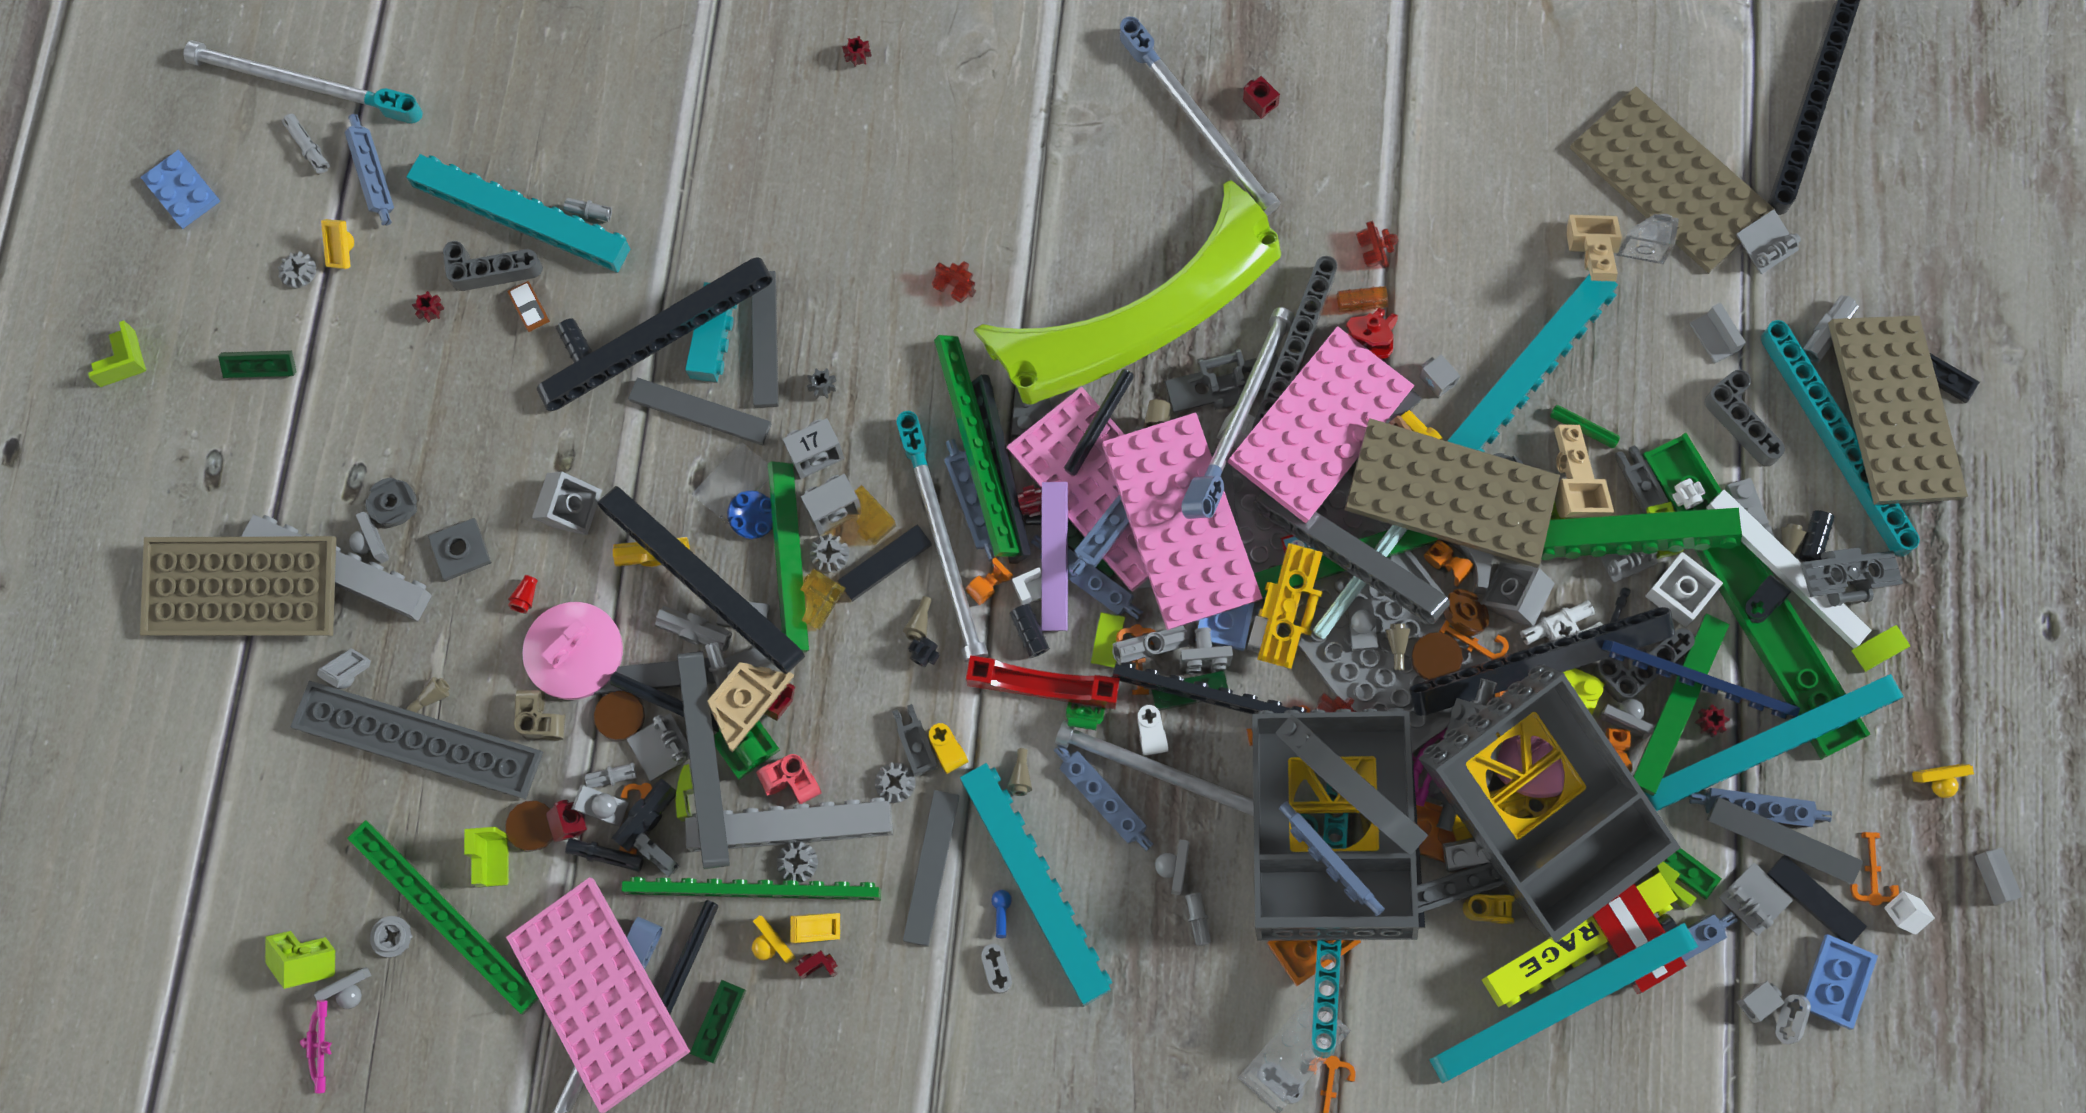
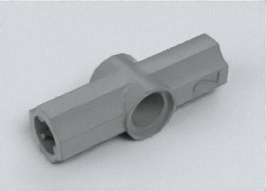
M1841 295L1828 314H1825L1813 330V335L1803 347L1810 362L1819 363L1833 344L1828 322L1832 319L1852 318L1859 307L1856 304V300L1850 296Z
M663 606L656 616V627L677 634L681 639L689 643L706 645L711 642H718L721 652L724 653L731 642V631L710 624L709 621L692 613L687 615Z
M1184 626L1168 631L1166 629L1151 632L1143 636L1113 643L1112 652L1118 664L1127 663L1189 646V635ZM1148 639L1154 643V650L1148 647Z

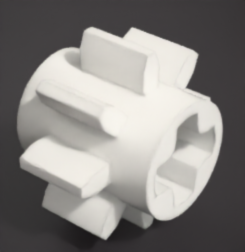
M1687 479L1674 487L1676 493L1672 495L1678 507L1684 505L1686 509H1690L1703 502L1701 495L1705 494V491L1699 481L1693 483L1692 479Z

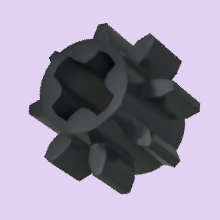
M922 637L920 641L914 639L908 648L909 652L912 653L910 659L924 668L928 663L934 665L940 656L939 652L936 651L938 645L926 637Z

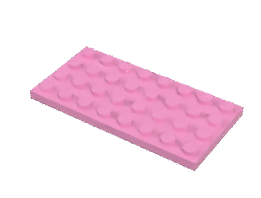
M1337 326L1232 454L1227 463L1306 524L1358 458L1369 418L1386 423L1415 385Z
M1080 387L1007 446V450L1041 489L1042 482H1068V520L1085 538L1119 495L1102 442L1125 434L1110 418L1077 475L1073 476L1065 471L1066 463L1100 408L1085 389ZM1129 524L1105 554L1103 560L1133 592L1149 577Z
M1196 413L1102 442L1167 631L1263 599L1225 492H1223L1216 511L1211 518L1187 519L1182 513V501L1192 479L1204 476L1212 460Z
M589 877L506 937L600 1113L607 1112L690 1053L689 1048L594 879Z

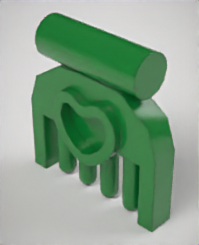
M1068 702L1065 714L1068 719V726L1096 731L1097 724L1103 721L1105 708L1101 707L1100 714H1098L1099 709L1097 707L1093 711L1090 706L1085 707L1082 705L1078 708V705L1075 704L1073 709H1071L1072 703Z

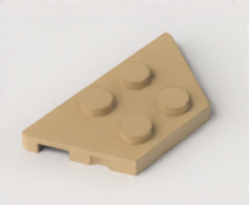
M739 662L708 700V705L729 750L732 752L794 678V674L790 672L784 674L783 672L773 671L771 668L754 667L751 664Z

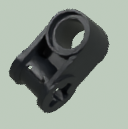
M1770 575L1746 603L1745 613L1752 623H1762L1785 601L1791 590ZM1759 606L1762 607L1761 613H1760V612H1757L1756 614H1753V613H1752L1753 607H1754V608H1758Z

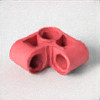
M796 754L787 755L774 763L760 768L756 772L767 796L776 794L790 786L798 803L803 804L822 794L807 764ZM795 761L800 762L799 770L795 773H790L788 770L789 765Z

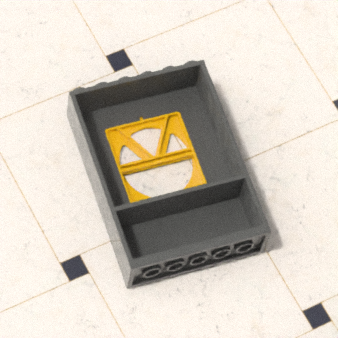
M1543 664L1531 669L1528 676L1522 681L1511 684L1507 689L1508 691L1501 697L1491 699L1486 704L1487 707L1481 712L1470 715L1465 720L1466 723L1461 727L1446 733L1445 739L1441 742L1427 747L1423 755L1418 759L1531 922L1539 931L1556 943L1681 847L1564 673ZM1516 735L1520 736L1522 772L1490 758L1494 749L1501 742ZM1537 736L1548 742L1553 747V750L1532 765L1531 737ZM1558 759H1561L1564 769V786L1558 801L1550 810L1537 817L1518 818L1507 814L1497 806ZM1488 769L1512 779V781L1495 794L1490 795L1486 783V771Z
M1368 708L1362 710V712H1351L1349 709L1325 712L1324 710L1316 709L1311 710L1310 713H1299L1297 710L1273 713L1272 711L1263 710L1259 711L1258 714H1252L1255 930L1257 941L1417 940L1419 919L1416 850L1409 855L1372 822L1367 833L1359 842L1346 849H1332L1370 892L1373 893L1374 898L1385 909L1376 916L1366 904L1362 906L1358 900L1353 902L1345 893L1344 889L1346 887L1340 880L1335 882L1326 872L1328 867L1321 860L1317 862L1308 852L1310 847L1304 841L1299 842L1290 832L1292 829L1291 823L1285 814L1279 810V807L1287 801L1299 813L1361 812L1339 793L1336 799L1332 801L1316 777L1314 770L1275 734L1293 714L1351 768L1414 822L1410 711H1404L1401 708H1391L1388 711ZM1303 780H1307L1319 801L1294 802L1296 791Z

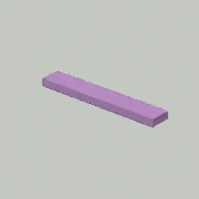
M1042 482V631H1068V482Z

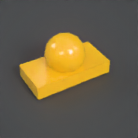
M321 220L326 267L350 268L349 251L354 247L355 240L350 232L347 231L346 221Z
M1956 764L1913 771L1912 778L1913 782L1924 783L1932 781L1931 788L1938 797L1950 798L1958 791L1959 784L1955 777L1974 775L1971 764Z
M809 913L791 916L790 942L801 943L840 939V913Z
M759 915L753 920L763 933L752 943V953L757 959L762 961L769 960L776 954V951L787 964L795 959V955L763 916Z

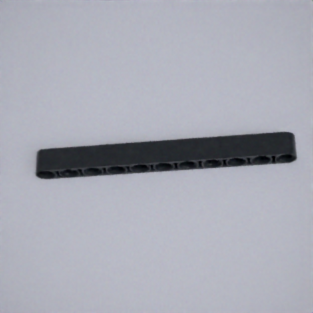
M1836 0L1832 6L1768 204L1776 210L1778 215L1785 214L1797 197L1860 0Z
M759 257L748 260L541 382L537 386V391L546 410L555 411L564 407L769 286L773 278L764 261Z
M618 486L613 487L597 502L600 509L781 672L788 674L805 658L803 651L621 488Z
M1666 607L1655 608L1415 684L1409 689L1414 712L1416 715L1425 716L1453 707L1456 698L1469 702L1475 700L1481 678L1497 683L1493 692L1495 694L1507 690L1511 684L1517 681H1522L1528 676L1531 669L1539 665L1542 666L1544 664L1557 671L1565 672L1609 658L1610 652L1602 650L1605 640L1637 649L1669 639L1675 635L1671 610Z

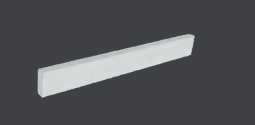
M1725 490L1721 491L1706 508L1723 509L1739 507L1742 529L1741 542L1853 649L1858 647L1871 632V629L1844 603L1841 606L1834 607L1830 604L1827 595L1810 597L1801 562Z

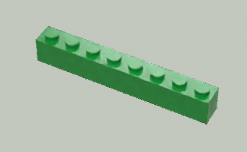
M1739 507L1550 520L1541 559L1552 560L1557 557L1575 559L1588 555L1602 557L1606 554L1629 555L1635 552L1652 554L1657 551L1667 550L1670 552H1680L1683 549L1702 551L1714 547L1731 549L1741 545L1742 529Z

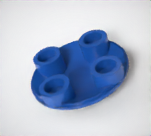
M758 491L739 493L730 502L727 511L728 522L731 528L738 535L748 539H757L768 534L773 528L771 498Z

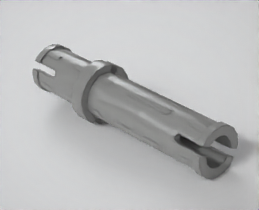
M294 114L286 115L282 119V123L301 148L303 157L310 161L317 173L326 172L330 165L322 156L318 144L313 143Z

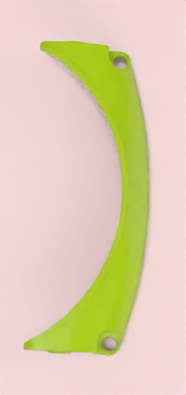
M1232 180L1227 181L1223 184L1224 198L1220 215L1205 244L1182 270L1146 296L1107 314L1076 323L1024 329L982 324L974 328L973 331L984 343L986 351L992 360H999L1006 369L1011 382L1018 388L1021 400L1025 404H1035L1038 401L1093 382L1147 356L1185 334L1242 293L1281 257L1278 235L1269 227L1268 217L1262 208Z

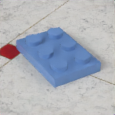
M179 150L141 176V179L182 229L221 202Z
M1824 935L1804 996L1811 1005L1810 1013L1849 1030L1854 1029L1878 955L1831 935Z

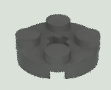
M385 478L375 483L370 489L371 493L368 499L366 498L368 514L384 527L389 528L401 525L417 512V498L414 490L406 482L396 480L395 478ZM390 497H392L394 500L397 499L395 506L386 507V504L389 503L388 499Z
M643 832L635 839L636 842L633 845L668 877L672 873L674 874L680 867L677 862L671 859L665 851Z

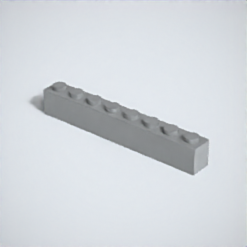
M253 514L241 537L302 535L297 534L298 530L290 525L285 524L284 527L277 525V521L267 515L261 518ZM336 546V586L415 621H419L432 597L425 590L426 585L416 580H413L412 583L405 581V576L400 573L391 571L389 574L382 571L384 567L372 561L366 564L361 561L362 558L352 552H348L345 555Z
M872 798L869 803H860V800L844 801V805H834V802L819 803V807H809V804L794 805V809L785 810L783 806H772L768 808V811L758 812L757 808L744 809L743 813L733 814L731 810L723 811L728 849L893 835L892 807L889 801H885V798ZM693 813L692 817L685 818L686 848L690 852H699L701 847L697 815Z

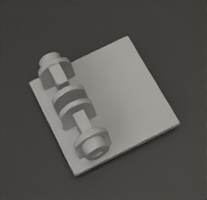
M1774 209L1736 234L1760 274H1763L1798 251L1799 248L1797 246L1801 241L1797 233L1789 234Z
M1635 552L1629 555L1606 554L1600 557L1613 583L1658 564L1654 556L1657 552L1652 554Z
M671 713L664 717L662 715L653 718L654 723L627 738L650 781L689 759L688 742Z
M1755 862L1719 897L1757 936L1765 928L1768 929L1774 923L1773 920L1793 901Z

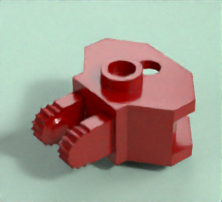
M1378 308L1373 314L1369 313L1367 316L1351 317L1346 323L1349 331L1348 335L1361 345L1366 346L1369 351L1380 359L1388 358L1393 352L1394 335L1391 330L1398 320V315L1391 313L1387 319H1383L1385 310L1382 308Z

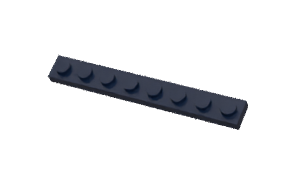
M1609 640L1604 641L1602 650L1610 652V658L1624 662L1625 658L1633 660L1632 665L1645 670L1648 669V666L1656 668V674L1671 678L1673 674L1680 677L1678 682L1693 687L1695 683L1703 685V691L1717 695L1718 691L1726 693L1725 698L1740 703L1741 699L1749 702L1748 707L1763 711L1764 707L1771 709V715L1786 719L1787 715L1797 717L1800 708L1626 645Z

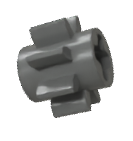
M816 368L812 376H807L808 381L811 383L807 385L808 391H814L816 399L819 396L828 398V394L831 391L836 392V388L832 384L836 382L835 375L829 376L827 368L824 371H819Z

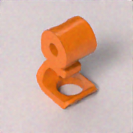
M1437 540L1424 554L1426 561L1434 568L1440 569L1445 567L1449 572L1453 570L1455 577L1454 585L1456 587L1460 585L1473 569V563L1469 559L1453 557L1452 548L1440 540Z
M996 557L992 560L994 564L993 572L991 574L988 573L985 578L977 576L966 587L965 591L978 605L985 603L995 593V585L1010 581L1013 578V574Z
M1607 728L1605 736L1631 773L1633 765L1627 753H1625L1630 749L1629 729Z

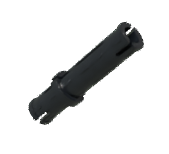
M570 837L565 848L566 854L586 858L589 862L595 860L636 872L641 871L644 862V856L603 847L594 841L588 843Z

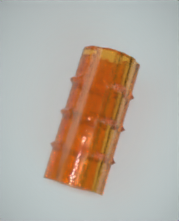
M1386 286L1337 291L1338 311L1352 312L1387 308L1388 295Z

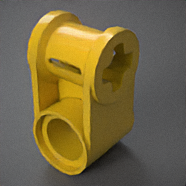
M938 723L930 728V744L946 774L969 762L961 745L956 741L947 725ZM937 732L945 734L944 741L941 742L940 739L935 740Z
M1477 894L1464 902L1463 913L1469 920L1514 924L1512 902L1515 901V897L1510 895ZM1473 901L1481 904V914H1477L1472 910L1471 905Z

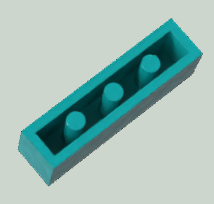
M737 305L693 331L685 369L689 379L718 383L719 375H722L724 371L723 354L727 353L729 347L728 331H731L733 328L732 311L737 308Z

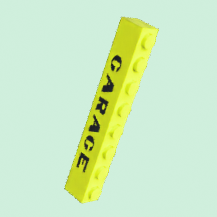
M1661 873L1636 886L1653 914L1656 912L1659 916L1673 909L1670 904L1678 900ZM1591 916L1555 943L1553 940L1548 939L1481 980L1497 1006L1500 1007L1506 1004L1509 1008L1521 1001L1522 999L1519 995L1527 990L1531 995L1543 988L1544 986L1541 982L1545 979L1550 978L1552 981L1564 975L1563 969L1570 964L1575 968L1586 962L1585 955L1593 951L1597 955L1609 948L1606 944L1608 940Z

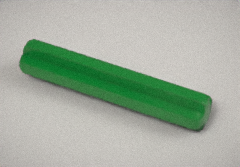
M1560 405L1554 406L1550 414L1551 418L1565 425H1580L1583 434L1610 448H1615L1620 440L1619 435Z

